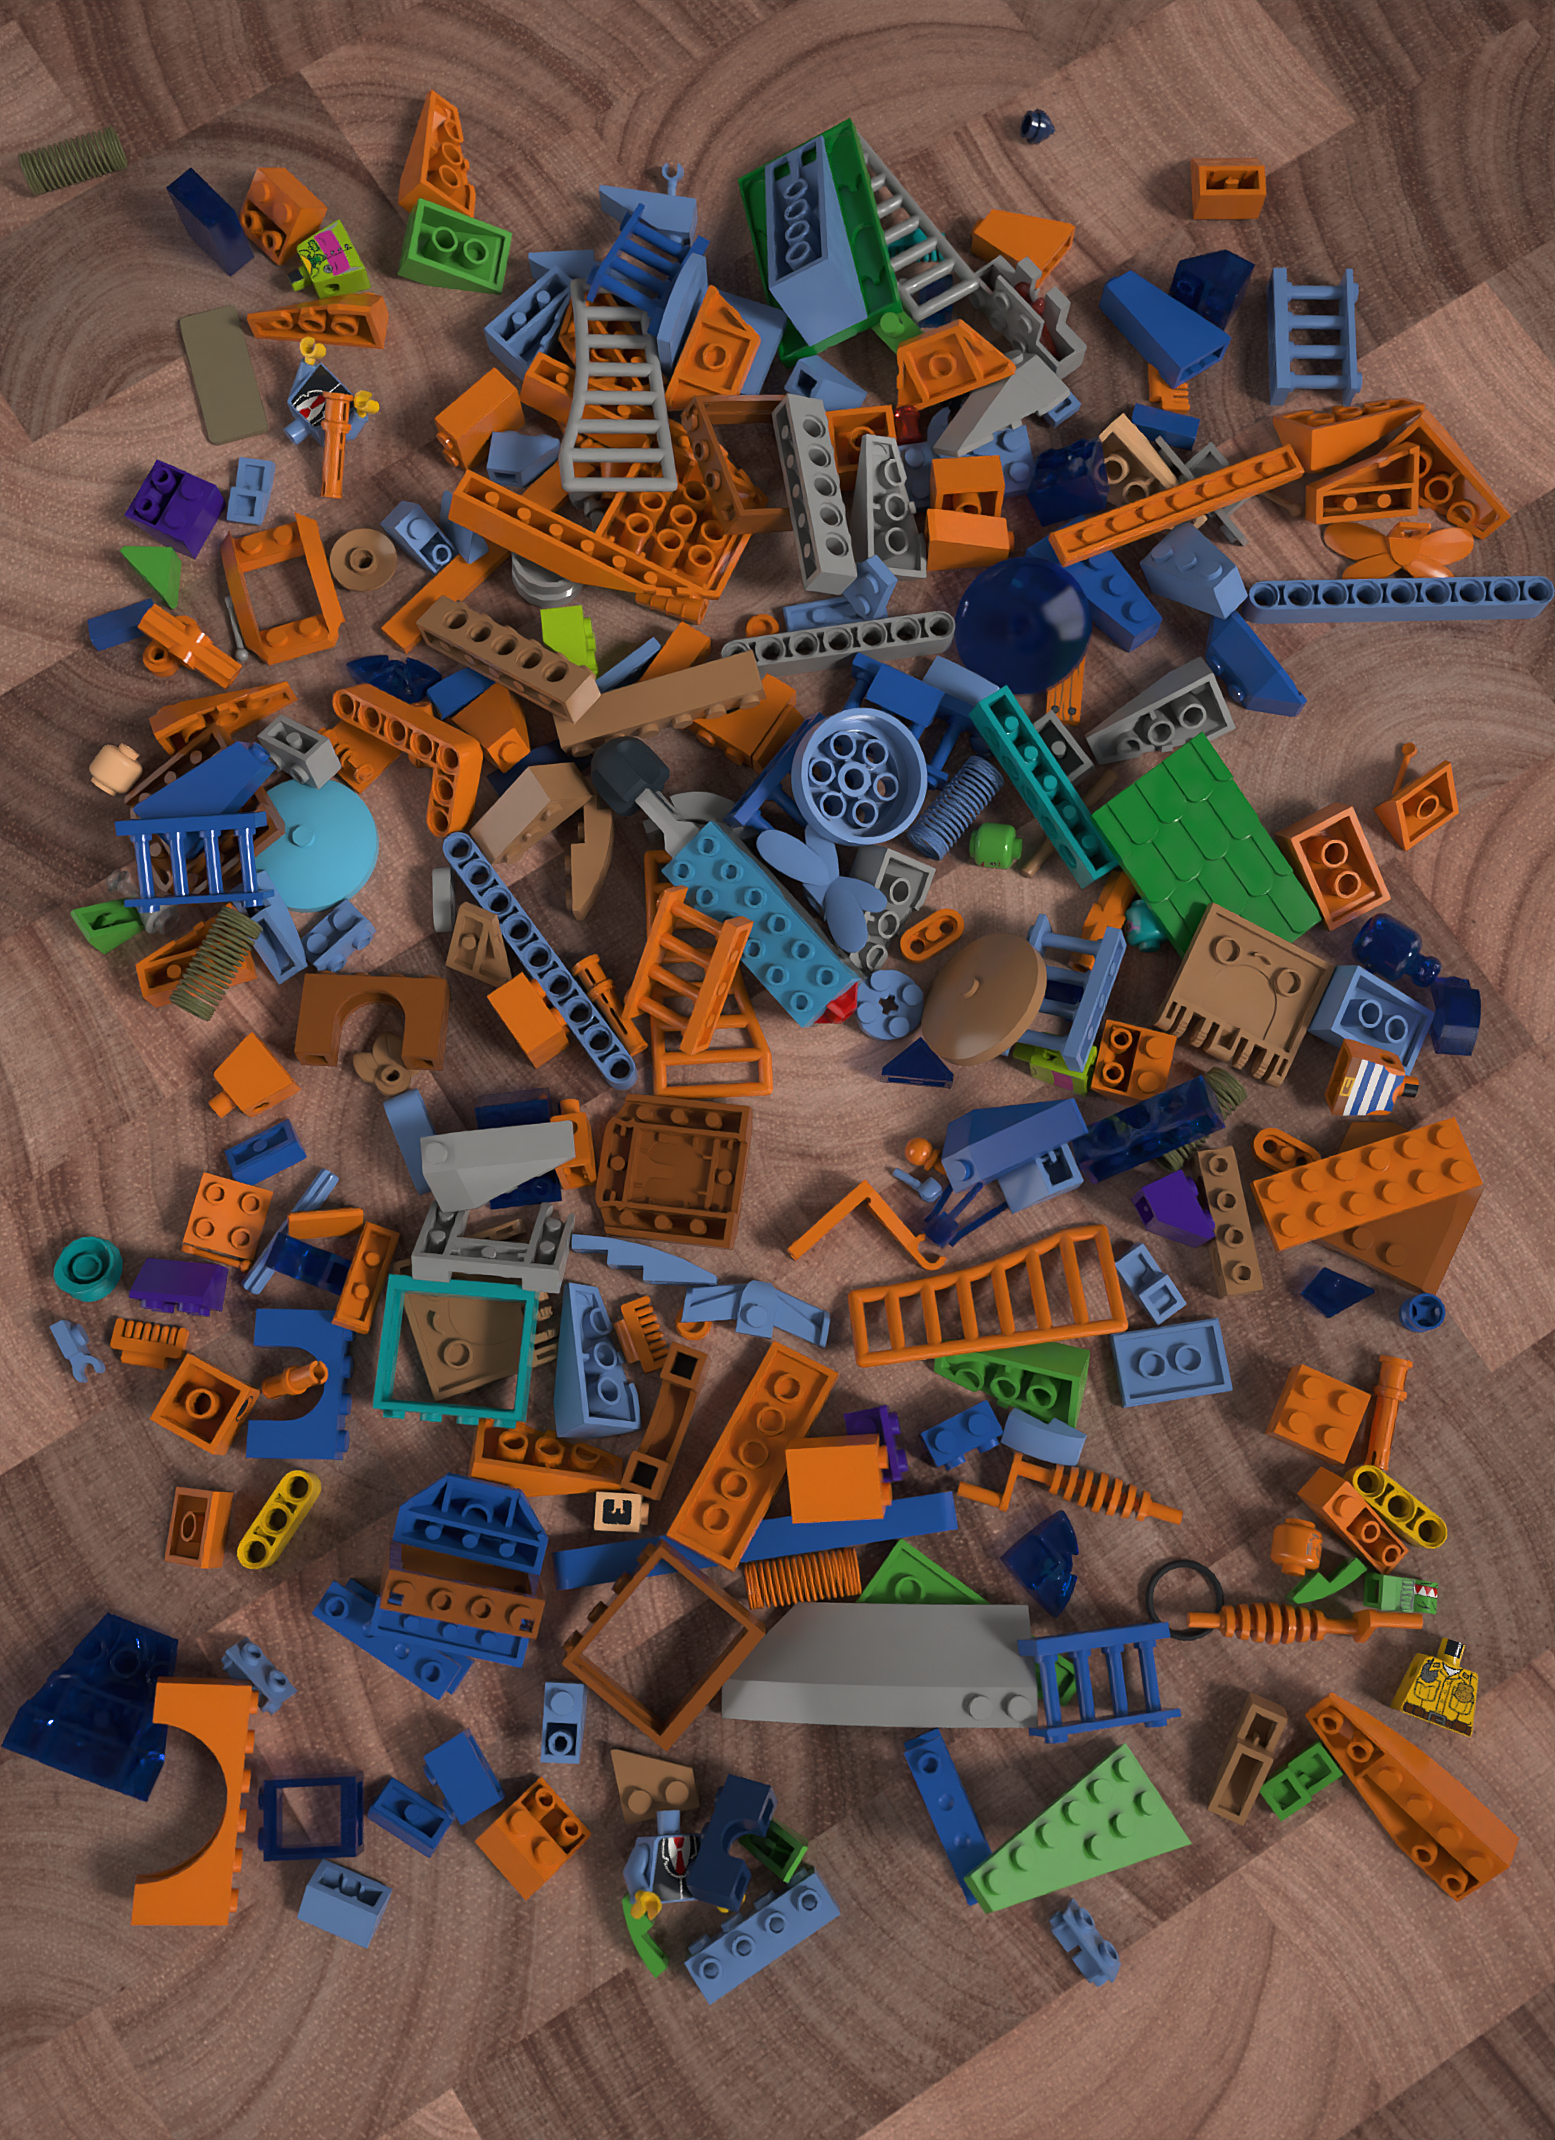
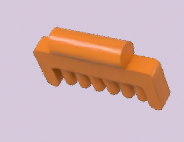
M1148 363L1149 401L1160 402V409L1187 414L1190 409L1189 399L1186 398L1188 391L1172 390L1160 376L1158 370ZM1183 383L1175 389H1187L1188 384Z
M649 1296L622 1304L621 1311L624 1319L613 1324L627 1364L631 1365L640 1361L645 1374L663 1368L666 1357L657 1361L654 1360L668 1355L669 1352L668 1348H664L651 1353V1351L664 1347L666 1345L665 1340L647 1344L662 1338L663 1333L661 1331L644 1336L647 1333L658 1330L660 1328L659 1323H653L641 1328V1326L657 1319L655 1314L638 1319V1317L654 1311L653 1306L644 1307L651 1302Z
M123 1318L116 1319L110 1347L123 1351L121 1363L165 1370L168 1366L169 1358L183 1359L189 1336L187 1329L180 1328L178 1330L177 1327H173L170 1331L168 1344H166L169 1334L168 1326L162 1327L160 1339L157 1342L161 1326L155 1324L149 1341L152 1328L151 1323L145 1324L142 1338L140 1339L143 1323L138 1321L131 1338L134 1321H126Z

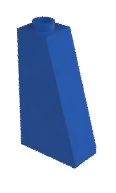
M1132 270L1120 277H1112L1103 287V294L1098 307L1145 360L1158 370L1160 376L1172 390L1223 359L1231 337L1226 332Z
M237 741L138 803L132 810L141 819L237 813L277 767L268 759L270 757L269 752L260 744ZM199 831L186 832L187 838L183 839L185 859H195L204 851L203 838H199ZM158 833L157 835L169 846V840H165L164 833Z

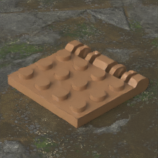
M1213 902L1208 904L1166 997L1154 1015L1152 1025L1165 1032L1171 1028L1170 1034L1179 1038L1185 1032L1192 1015H1195L1201 1019L1195 1025L1189 1044L1198 1048L1206 1038L1203 1046L1204 1052L1224 1062H1228L1233 1056L1231 1064L1238 1069H1242L1247 1063L1255 1046L1262 1051L1254 1061L1250 1072L1251 1076L1257 1079L1263 1076V1082L1278 1088L1289 1071L1336 966Z
M517 1219L466 1238L507 1242L527 1234L523 1219ZM528 1238L521 1239L515 1243L529 1244L530 1240ZM411 1257L391 1264L394 1275L412 1276ZM453 1272L451 1279L522 1285V1280L514 1283L512 1277L504 1278L501 1276L466 1274L463 1272ZM540 1292L539 1304L549 1300L547 1292ZM405 1294V1311L436 1403L518 1374L525 1304ZM552 1306L538 1310L537 1322L547 1320L554 1315ZM550 1328L535 1335L532 1369L557 1361L559 1342L536 1350L535 1345L559 1338V1328Z

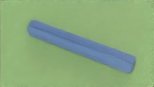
M321 1169L291 1212L319 1210L338 1183L339 1178L329 1170ZM287 1218L241 1283L246 1290L257 1295L262 1291L297 1241L291 1240L288 1237Z

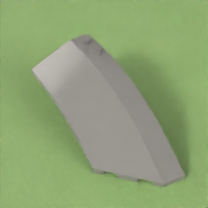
M797 1602L766 1632V1635L722 1686L721 1718L882 1727L1037 1728V1682L1034 1656H1019L1017 1642L1019 1639L1032 1638L1028 1605Z

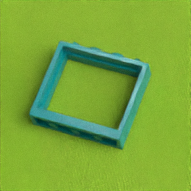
M389 1274L372 1408L383 1410L384 1418L405 1419V1412L420 1413L419 1420L429 1422H442V1415L457 1417L456 1424L478 1426L479 1419L494 1420L493 1427L515 1429L516 1422H526L540 1292L522 1290V1285L450 1279V1282L447 1283L416 1280L412 1276ZM405 1294L525 1304L514 1409L392 1399Z

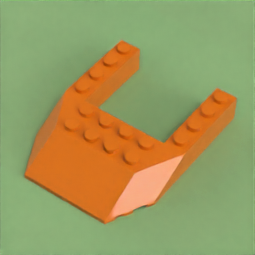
M538 352L525 373L519 397L520 402L567 425L573 399L576 370ZM590 377L588 378L587 390L615 391ZM585 405L582 419L655 420L653 410L644 405ZM668 418L678 482L677 489L673 492H617L595 533L467 469L453 493L448 514L449 520L572 582L640 594L719 600L752 533L724 534L721 523L716 516L710 494L705 487L699 465L694 458L693 449L686 431L681 424ZM583 433L610 448H659L657 434ZM719 444L743 508L764 509L769 498L760 488L752 484L750 477L743 469L737 470L728 459L729 453ZM633 463L626 477L663 478L661 463Z

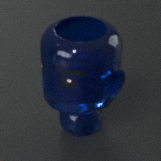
M1380 912L1374 914L1361 928L1351 946V955L1358 963L1365 967L1366 971L1371 974L1375 973L1388 982H1395L1406 974L1411 977L1412 982L1417 987L1428 988L1442 969V964L1436 957L1425 956L1420 953L1423 946L1420 934L1388 913Z

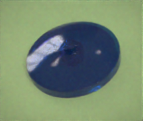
M1036 557L1007 559L983 571L964 592L955 616V643L965 667L995 684L1000 689L1007 685L1014 696L1020 697L1044 693L1057 687L1069 678L1082 662L1092 635L1091 609L1079 583L1064 568L1051 561Z

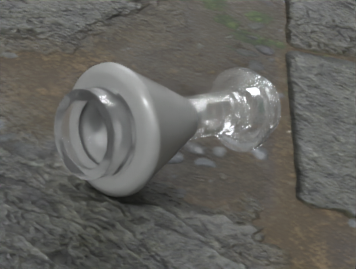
M118 869L107 878L106 885L109 887L108 890L111 894L121 892L128 899L140 897V890L130 882V872ZM177 904L160 905V911L138 913L146 932L150 934L157 932L161 935L167 934L176 926L180 918V914L177 912Z

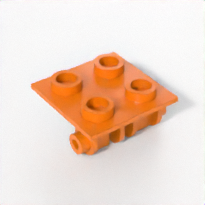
M341 720L333 729L327 730L325 727H322L317 731V733L329 738L342 768L337 774L359 794L404 752L344 720Z
M203 1172L182 1242L194 1247L207 1248L253 1261L273 1191Z

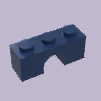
M728 1774L724 1786L718 1788L714 1799L715 1810L711 1821L706 1822L703 1826L700 1836V1850L697 1858L690 1861L686 1872V1885L694 1899L734 1912L739 1911L751 1878V1873L744 1859L729 1855V1849L734 1840L744 1834H754L765 1838L778 1803L771 1785Z

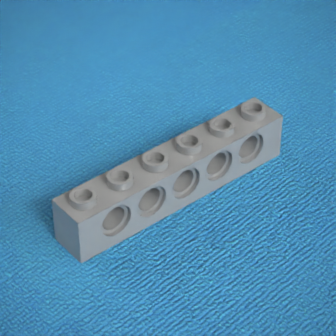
M787 393L771 414L804 590L841 595L857 578V565L853 558L851 535L848 532L845 505L842 501L839 486L840 479L834 461V448L831 444L828 430V418L825 415L823 400Z

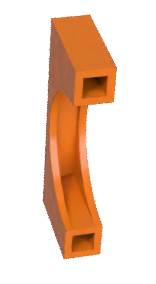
M158 1676L153 1723L181 1728L199 1738L210 1748L223 1770L227 1785V1799L218 1827L198 1852L169 1869L136 1875L131 1925L228 1926L229 1913L237 1912L239 1888H232L233 1872L241 1873L243 1848H236L237 1833H245L247 1808H240L241 1793H249L251 1769H244L245 1753L253 1754L255 1730L248 1729L249 1714H257L259 1690H252V1681L250 1679Z

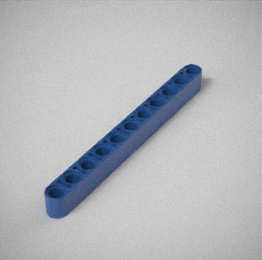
M953 1492L892 1500V1505L886 1506L883 1519L796 1524L792 1523V1516L762 1520L739 1563L959 1529ZM666 1535L552 1553L556 1591L616 1582L625 1571L630 1575L640 1564L636 1561V1558L649 1542L655 1546L661 1537L699 1569L719 1565L670 1540ZM661 1558L646 1577L679 1571L665 1559Z

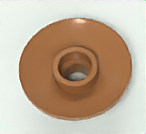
M360 528L347 532L337 540L330 553V568L335 579L343 587L356 592H369L382 587L392 578L397 567V552L392 541L385 534L375 529ZM365 562L372 563L367 568H361V565Z

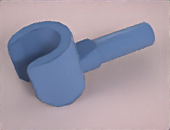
M665 163L662 167V174L668 180V195H676L677 182L682 180L684 176V168L679 163L677 164L678 172L674 177L669 176L668 163Z
M896 1168L893 1172V1176L910 1185L927 1203L935 1201L943 1193L940 1184L932 1177L922 1184L919 1180L899 1168Z

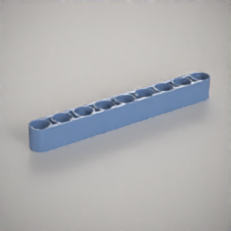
M1543 576L1261 581L1254 584L1250 589L1248 597L1243 603L1242 612L1248 621L1255 624L1531 619L1540 615L1552 600L1555 588L1553 583ZM1529 594L1536 596L1538 601L1532 599ZM1460 595L1466 596L1470 602L1464 601ZM1495 595L1501 596L1505 602L1498 600ZM1392 596L1399 598L1403 604L1395 602ZM1426 596H1431L1437 603L1429 601ZM1357 597L1366 599L1369 604L1361 603ZM1323 598H1329L1333 600L1335 605H1330L1323 600ZM1255 599H1261L1265 601L1267 606L1258 605L1255 602ZM1289 599H1296L1301 603V605H1294L1289 601Z
M462 832L450 834L443 842V852L454 872L482 909L497 914L503 939L531 978H535L551 1005L555 1006L560 1012L571 1033L609 1085L617 1090L631 1088L638 1078V1071L632 1057L474 841ZM460 847L469 848L468 853L464 857H453L456 849ZM476 875H489L485 883L481 885L472 884ZM505 900L508 902V906L504 911H492V907L497 901ZM519 927L528 929L527 935L522 939H513L511 937L513 931ZM539 954L548 956V961L545 965L541 967L531 965L532 959ZM563 981L569 984L568 989L563 994L556 995L551 993L552 986L555 983ZM576 1010H587L589 1015L585 1021L576 1023L571 1020V1016ZM604 1036L609 1039V1044L605 1049L597 1051L591 1048L592 1041L595 1038ZM619 1064H625L630 1067L628 1075L622 1079L614 1078L611 1075L613 1068Z

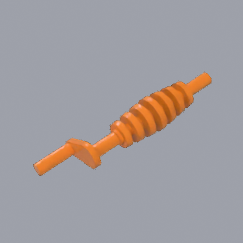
M1018 1451L1014 1453L1003 1494L960 1481L956 1494L1006 1512L1017 1475L1047 1484L1046 1486L1049 1487L1048 1492L1055 1496L1059 1488L1064 1489L1062 1499L1070 1502L1073 1492L1077 1493L1076 1505L1082 1508L1085 1507L1087 1499L1090 1497L1092 1498L1090 1511L1097 1514L1100 1511L1102 1502H1106L1105 1515L1113 1516L1117 1506L1121 1507L1120 1518L1128 1519L1131 1511H1135V1521L1143 1522L1145 1517L1151 1516L1180 1525L1183 1516L1182 1510L1153 1502V1499H1150L1151 1493L1142 1490L1140 1497H1137V1486L1130 1483L1125 1493L1121 1492L1123 1480L1117 1477L1114 1478L1111 1488H1108L1109 1474L1100 1472L1095 1484L1092 1483L1094 1470L1086 1469L1083 1478L1079 1479L1078 1467L1071 1466L1068 1475L1063 1474L1064 1465L1056 1464L1055 1468L1050 1470L1021 1461L1023 1453Z
M1259 1602L1252 1603L1250 1609L1247 1604H1238L1235 1608V1613L1232 1605H1223L1219 1613L1187 1612L1186 1623L1187 1627L1219 1629L1223 1637L1232 1638L1235 1631L1237 1639L1247 1641L1249 1635L1253 1642L1263 1643L1265 1639L1268 1645H1277L1279 1641L1282 1644H1292L1294 1639H1296L1297 1643L1308 1642L1309 1637L1313 1642L1322 1641L1326 1634L1352 1635L1356 1643H1365L1377 1627L1422 1629L1423 1617L1421 1613L1376 1611V1609H1365L1354 1612L1352 1619L1326 1618L1323 1612L1318 1609H1311L1309 1614L1306 1607L1297 1606L1294 1611L1293 1606L1290 1604L1282 1603L1279 1608L1277 1602H1267L1265 1607Z

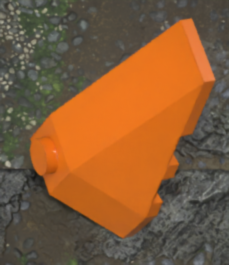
M1403 397L1363 403V409L1359 407H1344L1343 405L1332 406V413L1314 414L1313 409H1306L1273 416V425L1282 445L1290 443L1300 464L1305 469L1304 471L1306 473H1321L1325 471V467L1342 463L1425 410V404Z
M285 681L182 701L175 705H167L161 708L156 715L150 717L149 721L155 738L167 753L173 757L213 723L222 726L231 736L298 699L288 682Z
M479 1419V1425H476L468 1477L522 1489L526 1497L621 1489L619 1487L622 1480L623 1458L583 1442L576 1445L559 1439L556 1431L547 1428L544 1433L526 1426L527 1420L526 1422H516L515 1429L493 1427L494 1420Z

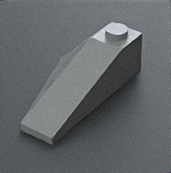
M1200 656L1163 676L1086 733L1085 737L1097 763L1102 765L1137 758L1142 753L1160 750L1162 753L1173 751V747L1188 743L1202 731L1210 742L1236 727L1213 672Z
M874 844L859 846L849 878L867 882L879 889L885 895L887 905L883 911L878 913L862 910L868 930L867 943L858 952L848 953L843 951L866 977L880 970L888 958V948L896 937L901 938L907 928L904 924L913 910L919 911L925 902L936 868L892 849Z
M570 1120L454 1132L420 1138L423 1176L443 1213L478 1209L488 1204L495 1197L517 1189L518 1185L533 1177H539L576 1158L573 1124Z

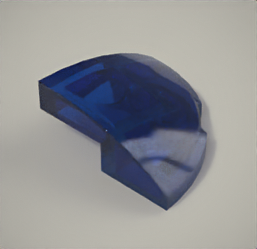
M388 655L367 656L346 663L347 670L357 685L362 683L370 684L408 704L420 702L427 696V690L442 680V675L437 670L409 657L406 658V664L400 660H389Z
M1059 1510L1026 1533L999 1559L1022 1587L1053 1618H1057L1062 1613L1076 1585L1077 1576L1071 1574L1073 1567L1072 1555L1077 1556L1079 1549L1076 1534L1064 1510Z

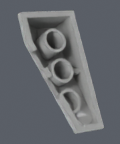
M1021 350L1009 351L1004 355L1015 364V374L974 389L933 446V452L938 455L959 458L994 439V432L1008 428L1014 430L1022 426L1021 419L1033 412H1036L1038 416L1049 412L1071 395L1070 390L1037 354L1022 353Z
M865 434L862 436L849 528L854 562L864 561L869 557L877 555L898 581L927 578L926 542L923 533L919 534L913 515L917 511L914 501L910 502L904 484L907 477L896 439Z

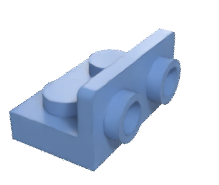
M346 898L300 940L305 957L318 971L336 973L344 967L347 957L356 949L361 950L372 941L373 934L377 930Z

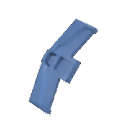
M752 1280L749 1283L687 1287L681 1323L737 1319L734 1333L771 1339L773 1327H777L824 1349L827 1341L830 1314L775 1289L771 1283Z

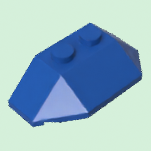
M1236 610L1226 620L1214 615L1210 616L1205 651L1206 663L1213 674L1220 676L1227 685L1228 693L1232 699L1240 702L1246 710L1295 717L1300 714L1307 699L1298 691L1295 683Z
M448 1472L400 1505L392 1541L540 1576L549 1538L522 1489Z

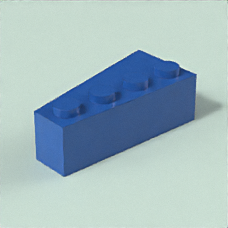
M1081 514L1057 530L1084 521L1086 518ZM1049 535L1026 549L1023 564L1025 563L1034 569L1033 573L1045 582L1044 585L1048 589L1062 593L1071 603V607L1079 614L1084 613L1096 623L1095 626L1126 652L1130 653L1156 636L1163 618L1110 550L1063 568L1048 540Z

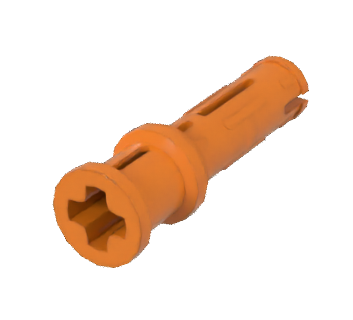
M323 391L326 404L325 418L321 421L322 430H325L320 496L342 499L346 433H349L352 426L348 423L350 402L353 401L354 395Z
M590 955L575 964L571 972L573 976H578L588 992L586 994L588 999L592 1003L596 1002L629 1055L631 1057L645 1050L648 1044L644 1041L631 1019L625 1020L621 1017L624 1007L614 992L616 984L613 979H608L599 965L600 958L598 955Z
M1379 1355L1378 1361L1382 1363L1378 1385L1373 1387L1377 1402L1364 1465H1372L1381 1470L1388 1471L1400 1402H1404V1399H1407L1408 1393L1404 1389L1408 1369L1413 1367V1362L1397 1357Z

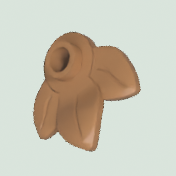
M389 1031L383 1032L376 1038L373 1052H361L353 1055L354 1068L361 1080L376 1084L379 1092L388 1097H395L405 1093L410 1087L411 1078L421 1070H407L401 1057L403 1042L399 1036ZM389 1076H399L396 1081L391 1082L387 1080Z

